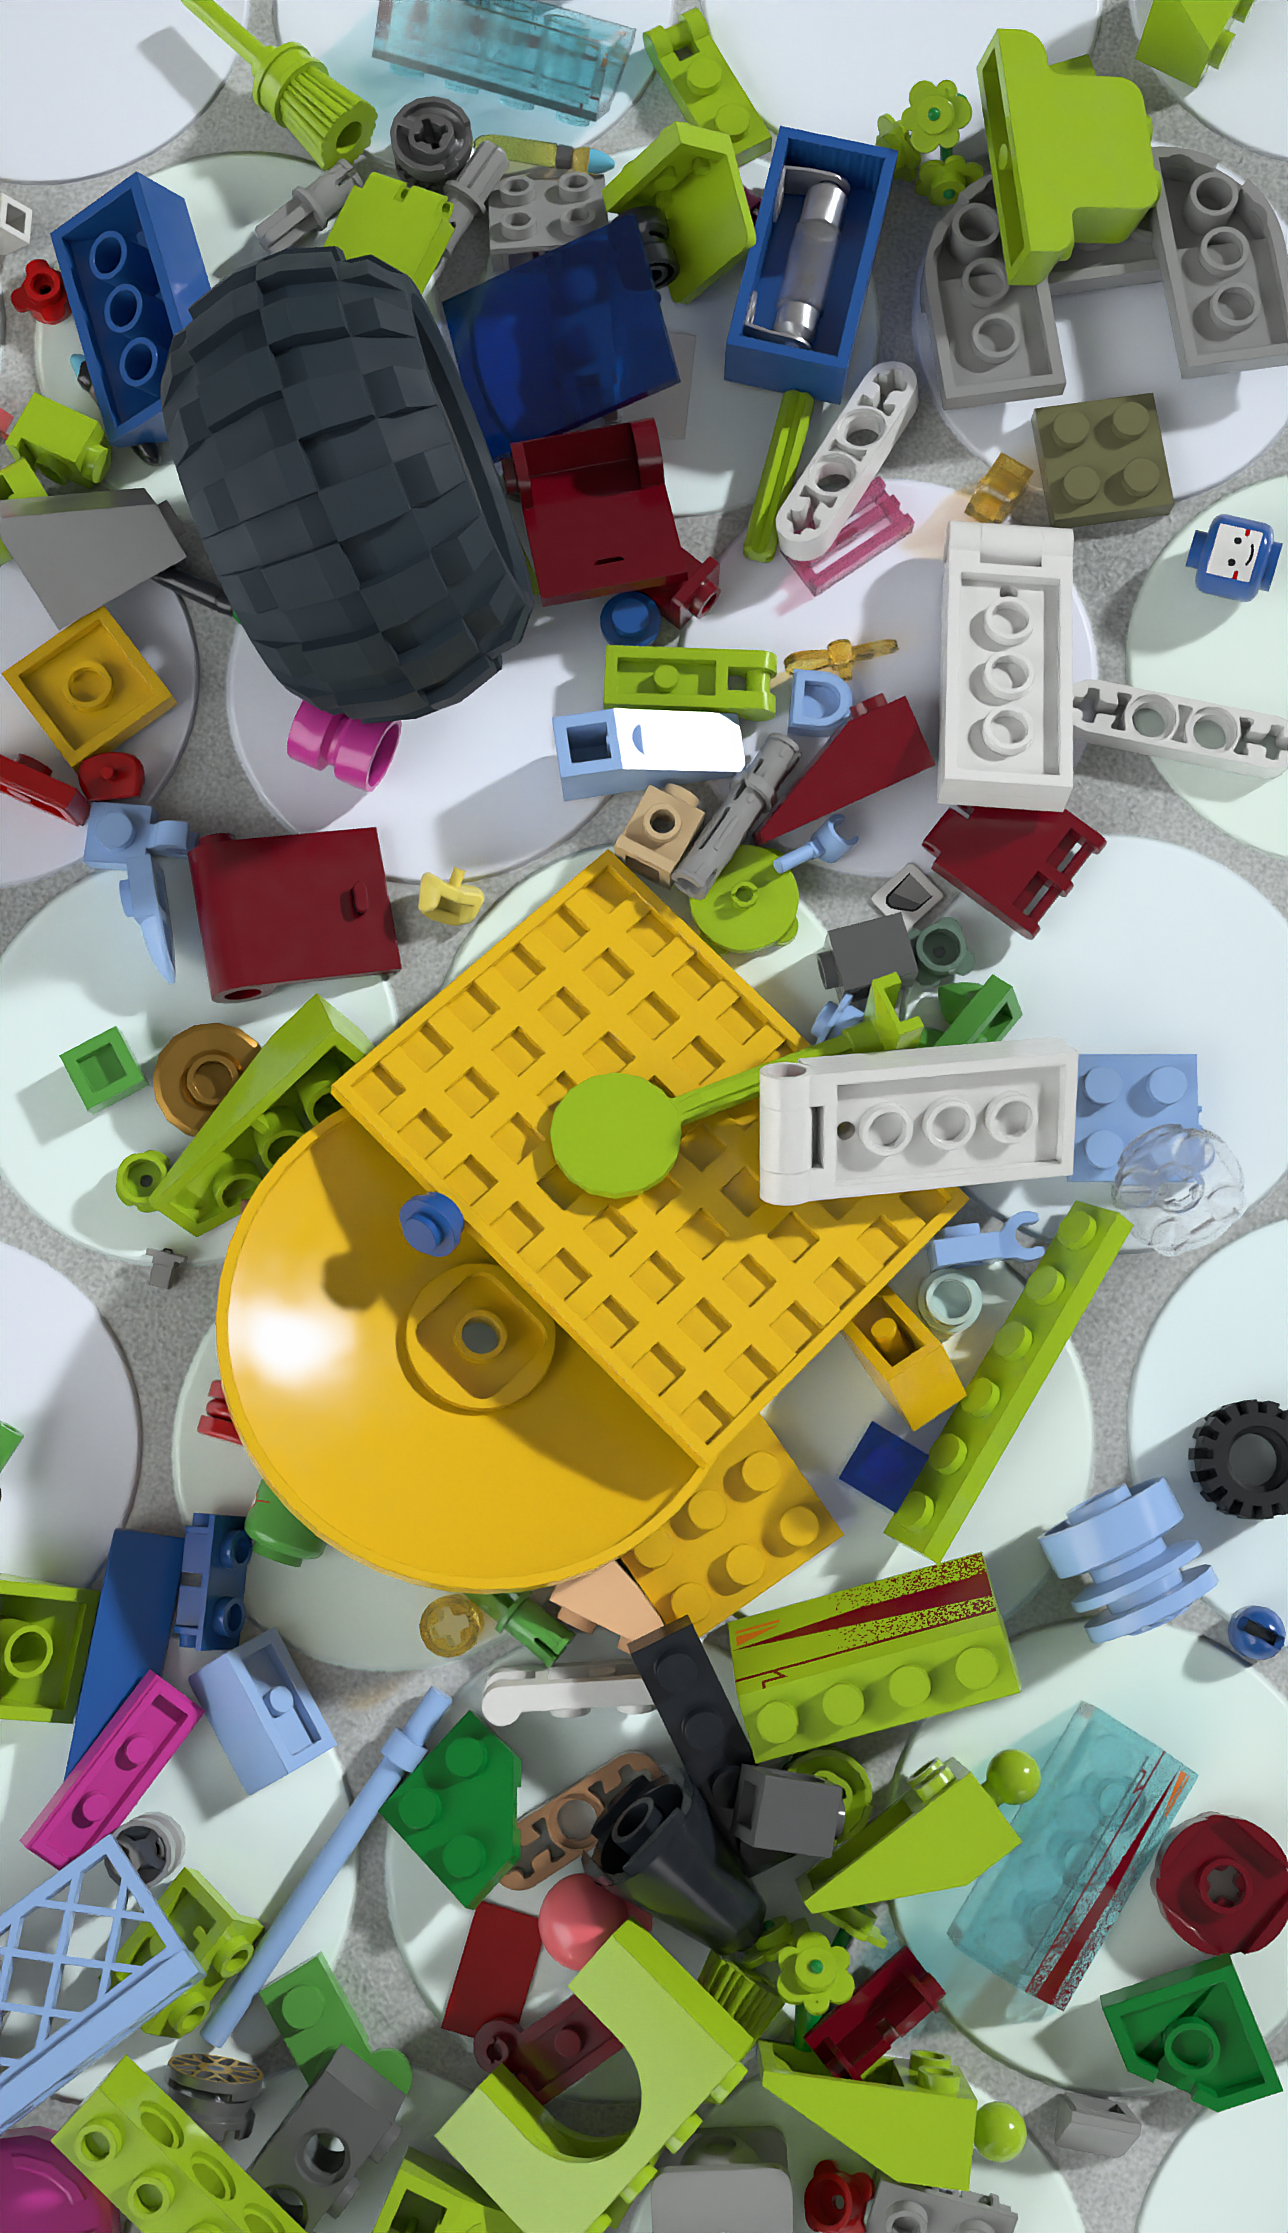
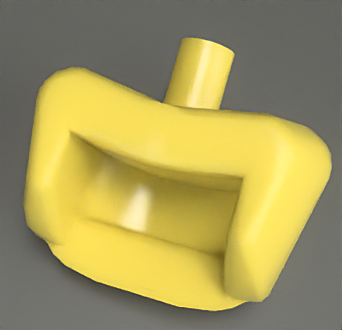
M458 867L453 868L449 882L440 879L431 872H425L421 877L418 909L429 919L447 925L459 926L470 924L483 905L484 894L476 886L461 884L466 871Z

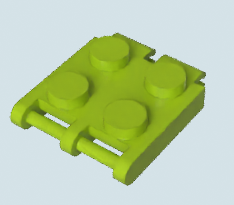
M372 172L368 176L363 188L353 185L323 247H339L343 250L346 260L369 254L374 255L408 275L422 295L455 230L448 222L453 213L454 204L447 201V196L415 185L407 188L406 182Z

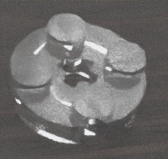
M1181 1124L1157 1126L1142 1133L1129 1143L1117 1162L1119 1170L1115 1176L1114 1185H1111V1198L1116 1212H1119L1134 1225L1130 1234L1136 1240L1154 1247L1159 1254L1164 1256H1177L1184 1251L1198 1249L1213 1242L1224 1234L1234 1221L1243 1216L1247 1207V1199L1244 1194L1245 1178L1237 1157L1221 1137L1202 1128L1203 1131L1195 1128H1183ZM1177 1175L1183 1182L1194 1179V1185L1189 1188V1194L1183 1199L1176 1200L1173 1198L1166 1200L1162 1198L1169 1192L1166 1181L1171 1177Z

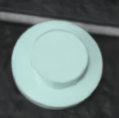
M952 1268L941 1269L929 1275L921 1284L917 1294V1307L921 1318L932 1329L942 1333H957L967 1329L977 1320L982 1309V1294L976 1281L967 1273Z

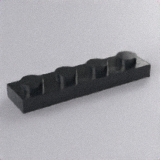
M687 1614L628 1643L627 1647L688 1776L692 1779L749 1876L752 1878L798 1855L796 1853L752 1847L730 1834L742 1764L759 1766V1764L755 1763L750 1744L689 1615Z

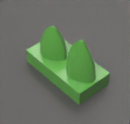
M993 974L984 985L972 982H957L939 986L938 1002L941 1012L950 1026L945 1032L924 1026L918 1048L1002 1041L1023 1015L1013 986Z

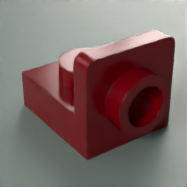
M682 548L688 572L687 581L633 591L651 598L657 605L660 615L679 630L682 629L693 615L698 619L706 615L721 593L719 588L720 563L711 556L701 563L684 548Z

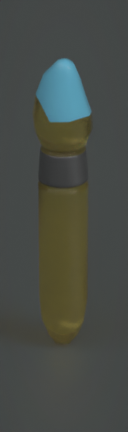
M485 134L475 138L473 141L475 149L485 140L500 146L506 152L510 162L549 168L556 167L557 169H574L576 172H584L589 175L605 173L615 167V161L608 154L590 146H581L575 149L564 144L558 145L553 142L501 134Z

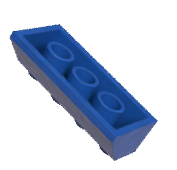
M136 171L50 233L109 445L116 448L168 441L162 412L160 389L171 341L177 332L193 321L188 311L189 307L211 289L185 199Z

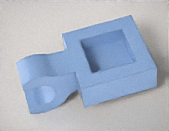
M91 801L83 861L90 868L127 871L125 858L151 854L152 857L153 855L188 859V852L197 847L199 835L196 832H190V824L187 822L172 820L158 822L159 813L152 806Z
M1032 1211L1016 1213L1003 1224L1000 1232L980 1233L978 1223L962 1224L941 1229L942 1239L934 1240L926 1248L930 1273L947 1268L962 1269L990 1265L1006 1260L1027 1263L1040 1258L1045 1254L1044 1246L1025 1248L1016 1240L1017 1228L1036 1224L1039 1221L1038 1213Z

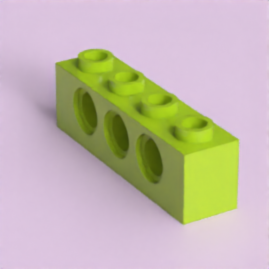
M127 2054L82 2101L50 2140L142 2233H307Z

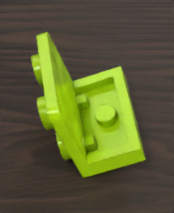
M674 121L671 125L665 127L659 133V136L634 160L625 164L622 171L601 190L606 212L619 215L630 208L655 206L665 213L669 227V237L666 242L675 250L680 266V273L677 278L668 285L671 299L675 303L687 305L746 257L749 248L756 244V233L729 134L694 126L687 122Z

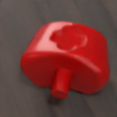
M101 753L89 757L81 763L78 768V782L89 802L119 800L131 797L140 799L145 785L144 766L135 755L129 753Z

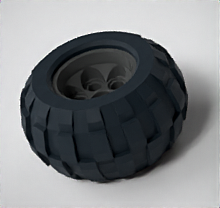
M336 246L284 249L235 269L189 307L188 311L193 321L177 332L172 338L160 389L164 424L178 477L205 550L235 614L258 654L276 679L290 693L331 715L345 713L351 719H360L362 724L410 720L462 702L502 669L503 660L501 654L522 642L534 607V598L523 550L491 454L454 361L423 296L408 275L381 259L369 254L346 260L343 250Z

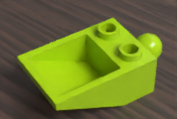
M1019 1749L1000 1751L989 1762L986 1771V1781L981 1785L972 1772L954 1757L944 1764L938 1757L928 1761L907 1779L906 1782L911 1790L868 1822L855 1838L852 1837L832 1850L831 1859L822 1858L795 1879L804 1904L811 1914L969 1885L1023 1842L998 1807L1003 1803L1009 1805L1025 1804L1037 1794L1041 1784V1772L1035 1759L1027 1752Z
M761 2038L757 2040L756 2055L762 2086L897 2182L969 2192L973 2144L983 2157L994 2162H1007L1014 2159L1025 2146L1027 2129L1024 2119L1018 2110L1012 2105L1001 2101L986 2103L977 2110L978 2100L959 2066L951 2065V2057L946 2054L929 2050H911L910 2059L882 2056L860 2076L863 2080L858 2081L833 2077L815 2052L800 2051L794 2046V2043Z

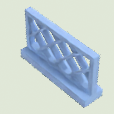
M112 1834L104 1837L0 1915V1937L9 1931L6 1947H0V1955L4 1956L0 1971V2026L4 2010L42 2015L35 2048L21 2059L0 2057V2065L9 2066L8 2069L0 2074V2136L207 1976ZM108 1857L122 1878L116 1908L78 1904L84 1874ZM70 1885L67 1902L50 1900ZM130 1892L144 1913L126 1911ZM38 1908L64 1911L55 1954L18 1949L24 1919ZM76 1913L113 1918L105 1961L67 1956ZM124 1919L151 1923L166 1945V1948L142 1966L115 1963ZM16 1958L53 1963L44 2007L6 2002ZM65 1964L102 1969L97 1999L82 2012L55 2009ZM113 1971L131 1973V1975L110 1990ZM53 2017L71 2019L49 2037Z

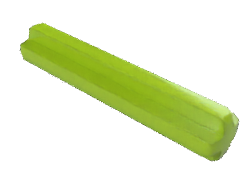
M792 389L786 391L782 396L743 543V555L749 560L769 563L775 557L779 541L776 517L781 506L792 491L813 412L814 398L809 393Z

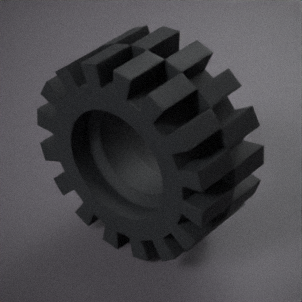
M1257 1399L1230 1403L1222 1406L1220 1410L1209 1413L1204 1418L1206 1423L1203 1427H1197L1194 1431L1192 1438L1197 1440L1195 1448H1189L1188 1460H1194L1195 1471H1190L1193 1483L1199 1482L1203 1490L1199 1494L1205 1501L1214 1502L1217 1505L1216 1510L1225 1515H1235L1239 1519L1263 1520L1274 1519L1273 1516L1288 1514V1410L1283 1411L1280 1409L1279 1403L1269 1400L1261 1402L1257 1401ZM1246 1434H1256L1263 1437L1271 1444L1276 1454V1468L1273 1475L1268 1481L1258 1486H1251L1240 1481L1234 1475L1229 1463L1231 1447L1238 1438Z

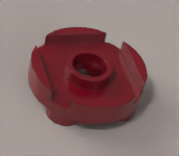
M1207 1811L1178 1825L1162 1843L1150 1877V1887L1157 1899L1160 1913L1166 1923L1180 1938L1192 1947L1206 1954L1218 1956L1228 1952L1230 1955L1240 1952L1244 1955L1259 1951L1270 1944L1280 1934L1288 1921L1287 1857L1276 1840L1261 1827L1239 1816ZM1228 1866H1232L1236 1871L1232 1879L1233 1885L1238 1889L1236 1896L1230 1900L1220 1895L1214 1901H1211L1207 1894L1211 1887L1207 1880L1208 1875L1214 1869L1222 1872Z

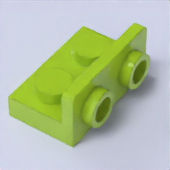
M184 1867L157 1903L188 1950L194 1954L207 1976L140 2027L145 2034L175 2039L182 2038L202 2023L210 2010L212 1999L229 1977L234 1976L246 1966L253 1955V1946L265 1932V1927L256 1918L238 1914L198 1870ZM141 1922L117 1952L115 1963L142 1966L166 1948V1945L151 1923ZM113 1971L110 1990L131 1975V1973Z

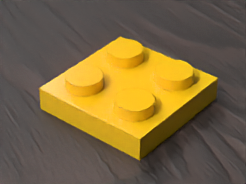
M104 605L78 619L1 673L77 775L78 768L84 760L97 754L111 752L177 705L173 695Z

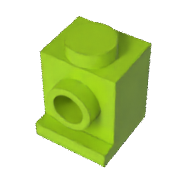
M36 392L31 396L5 442L15 461L24 456L33 472L37 470L46 478L60 485H67L70 480L89 490L94 483L101 482L106 476L111 464V452L113 451L98 421Z

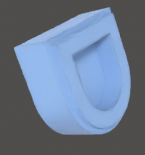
M794 669L787 734L827 737L831 736L838 727L845 724L849 719V708L852 707L853 702L850 688L846 682L839 676L829 672Z

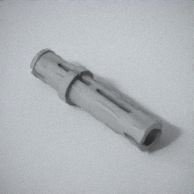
M780 733L769 734L746 770L737 772L729 784L730 793L727 795L726 800L697 838L687 856L683 858L671 875V879L676 881L674 884L680 891L694 899H705L716 878L740 847L754 823L760 818L762 813L766 814L772 810L778 800L777 791L780 789L781 784L802 758V752L798 751L800 749L799 746L792 739Z

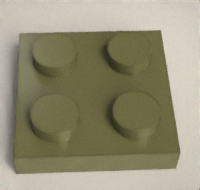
M1153 393L1034 408L1031 425L1050 527L1073 528L1170 514L1175 503Z

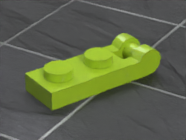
M697 7L678 16V23L666 29L658 25L643 32L642 38L647 55L688 123L729 134L738 167L771 151L772 136L709 34L706 20ZM688 46L693 55L679 61L674 52Z
M606 645L604 710L616 708L733 713L748 721H768L776 716V697L770 693V681L777 675V655L765 650ZM728 676H741L745 678L746 691L728 690Z

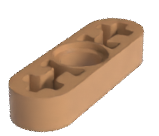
M641 1750L621 1752L518 1819L517 1828L521 1829L522 1847L541 1837L542 1831L534 1823L544 1818L550 1838L564 1852L554 1858L551 1847L548 1844L533 1856L531 1864L534 1870L525 1874L520 1866L513 1867L499 1883L508 1889L516 1891L530 1889L582 1856L583 1849L588 1852L594 1848L598 1839L592 1834L584 1838L575 1839L562 1832L558 1824V1812L561 1807L569 1801L582 1800L593 1807L598 1818L606 1806L602 1798L590 1786L598 1781H602L604 1792L607 1794L620 1785L622 1782L620 1769L628 1764L635 1772L646 1768L651 1773L652 1777L649 1780L652 1782L663 1776L662 1769L659 1767L660 1765L657 1760Z

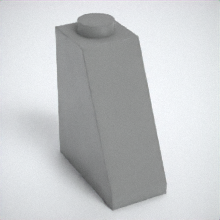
M145 488L0 500V538L58 630L63 629L187 557L176 539L186 533L173 508L167 500L156 504Z

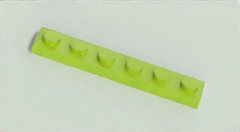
M1075 1200L1067 1216L1060 1223L1056 1235L1037 1268L1029 1277L1008 1318L997 1332L994 1342L975 1375L964 1389L967 1396L958 1402L939 1437L932 1444L924 1463L906 1494L899 1501L895 1513L883 1532L884 1534L938 1565L941 1563L1134 1225L1119 1212Z

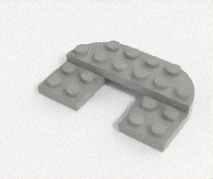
M1165 146L1151 147L1155 169L1161 175V195L1157 205L1148 210L1130 237L1124 242L1117 244L1074 243L1070 258L1067 261H1058L1042 283L1034 286L1008 285L992 173L973 182L959 193L957 203L948 211L942 221L938 220L928 244L920 283L921 313L926 312L943 411L1063 395L1067 382L1051 296L1163 281L1182 379L1287 366L1288 254L1280 223L1268 200L1249 179L1241 185L1227 174L1216 169L1219 162L1217 158L1190 149Z

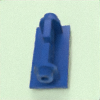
M193 1513L192 1526L185 1525L186 1534L181 1572L202 1574L201 1586L180 1585L176 1625L174 1626V1633L180 1634L179 1647L195 1648L196 1651L232 1650L239 1646L240 1632L244 1627L246 1619L244 1592L247 1565L250 1562L253 1551L251 1550L253 1546L252 1539L246 1534L244 1529L247 1516Z

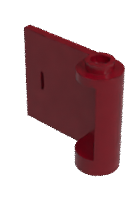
M654 417L510 443L512 456L500 458L507 495L519 493L542 607L688 580V572L665 485L662 451Z
M376 827L236 839L235 835L231 833H215L200 838L198 846L188 852L187 857L210 995L213 1002L224 1004L241 1003L266 997L272 994L277 986L388 974L402 970ZM351 890H353L354 899L356 908L358 910V914H356L354 910Z

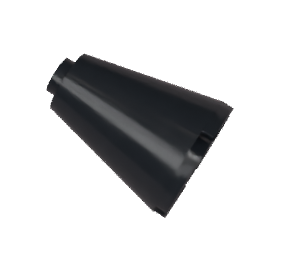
M671 1764L659 1766L667 1775L652 1782L644 1774L638 1776L610 1801L596 1819L590 1833L598 1839L592 1857L583 1849L581 1862L584 1872L597 1885L721 1955L748 1950L759 1940L764 1931L766 1903L692 1779L680 1767Z

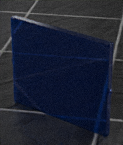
M633 213L442 301L460 378L494 464L500 462V458L512 456L510 443L564 434L681 383L660 305L662 297L660 292L656 290L639 224Z

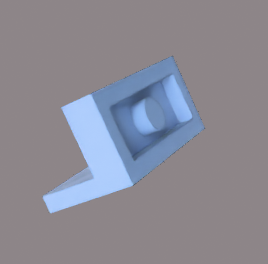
M276 1627L224 1653L188 1678L201 1707L206 1711L205 1715L248 1795H252L283 1778L337 1745Z

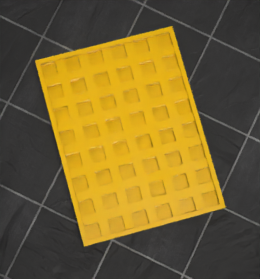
M609 849L589 864L331 1085V1095L427 1192L441 1193L458 1206L464 1218V1229L702 1469L777 1396L970 1200L959 1187L808 1201L803 1204L790 1206L767 1203L760 1199V1097L683 1125L681 1127L682 1139L677 1162L662 1182L640 1195L618 1199L589 1194L570 1182L555 1162L550 1140V1129L556 1107L571 1088L592 1076L615 1072L639 1076L662 1089L667 1097L674 1098L812 1046Z

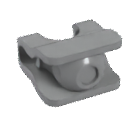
M775 2126L697 2128L674 2155L667 2147L664 2148L654 2166L657 2172L651 2179L652 2233H793L792 2181L788 2172L787 2144L783 2132Z

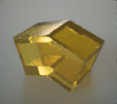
M1001 452L988 473L980 480L964 513L981 523L1003 524L1028 489L1034 471Z

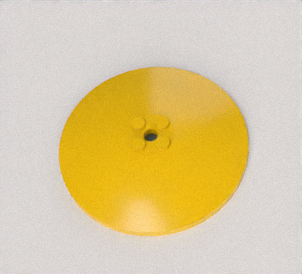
M344 1107L302 1135L277 1160L257 1186L242 1212L227 1249L220 1276L216 1308V1354L223 1394L232 1423L247 1455L267 1486L278 1499L317 1537L345 1556L381 1574L413 1585L447 1592L472 1594L524 1592L554 1586L587 1575L621 1558L652 1536L680 1510L701 1485L719 1454L702 1469L465 1229L460 1234L458 1246L446 1256L435 1257L414 1249L407 1242L403 1234L399 1216L400 1210L413 1196L425 1195L428 1192ZM474 1323L486 1324L493 1329L497 1336V1347L491 1352L484 1354L471 1351L466 1347L462 1339L464 1328Z

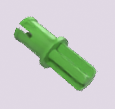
M532 1590L499 1594L463 1593L498 1623L495 1627L498 1633L501 1634L505 1630L542 1660L548 1668L559 1659L567 1649L566 1645H569L576 1636L572 1630L569 1631L531 1599L534 1594Z

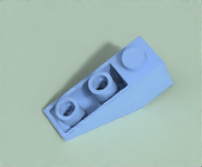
M614 708L552 717L564 801L646 790L648 785L660 788L665 787L667 783L681 785L734 777L739 771L746 770L738 714Z

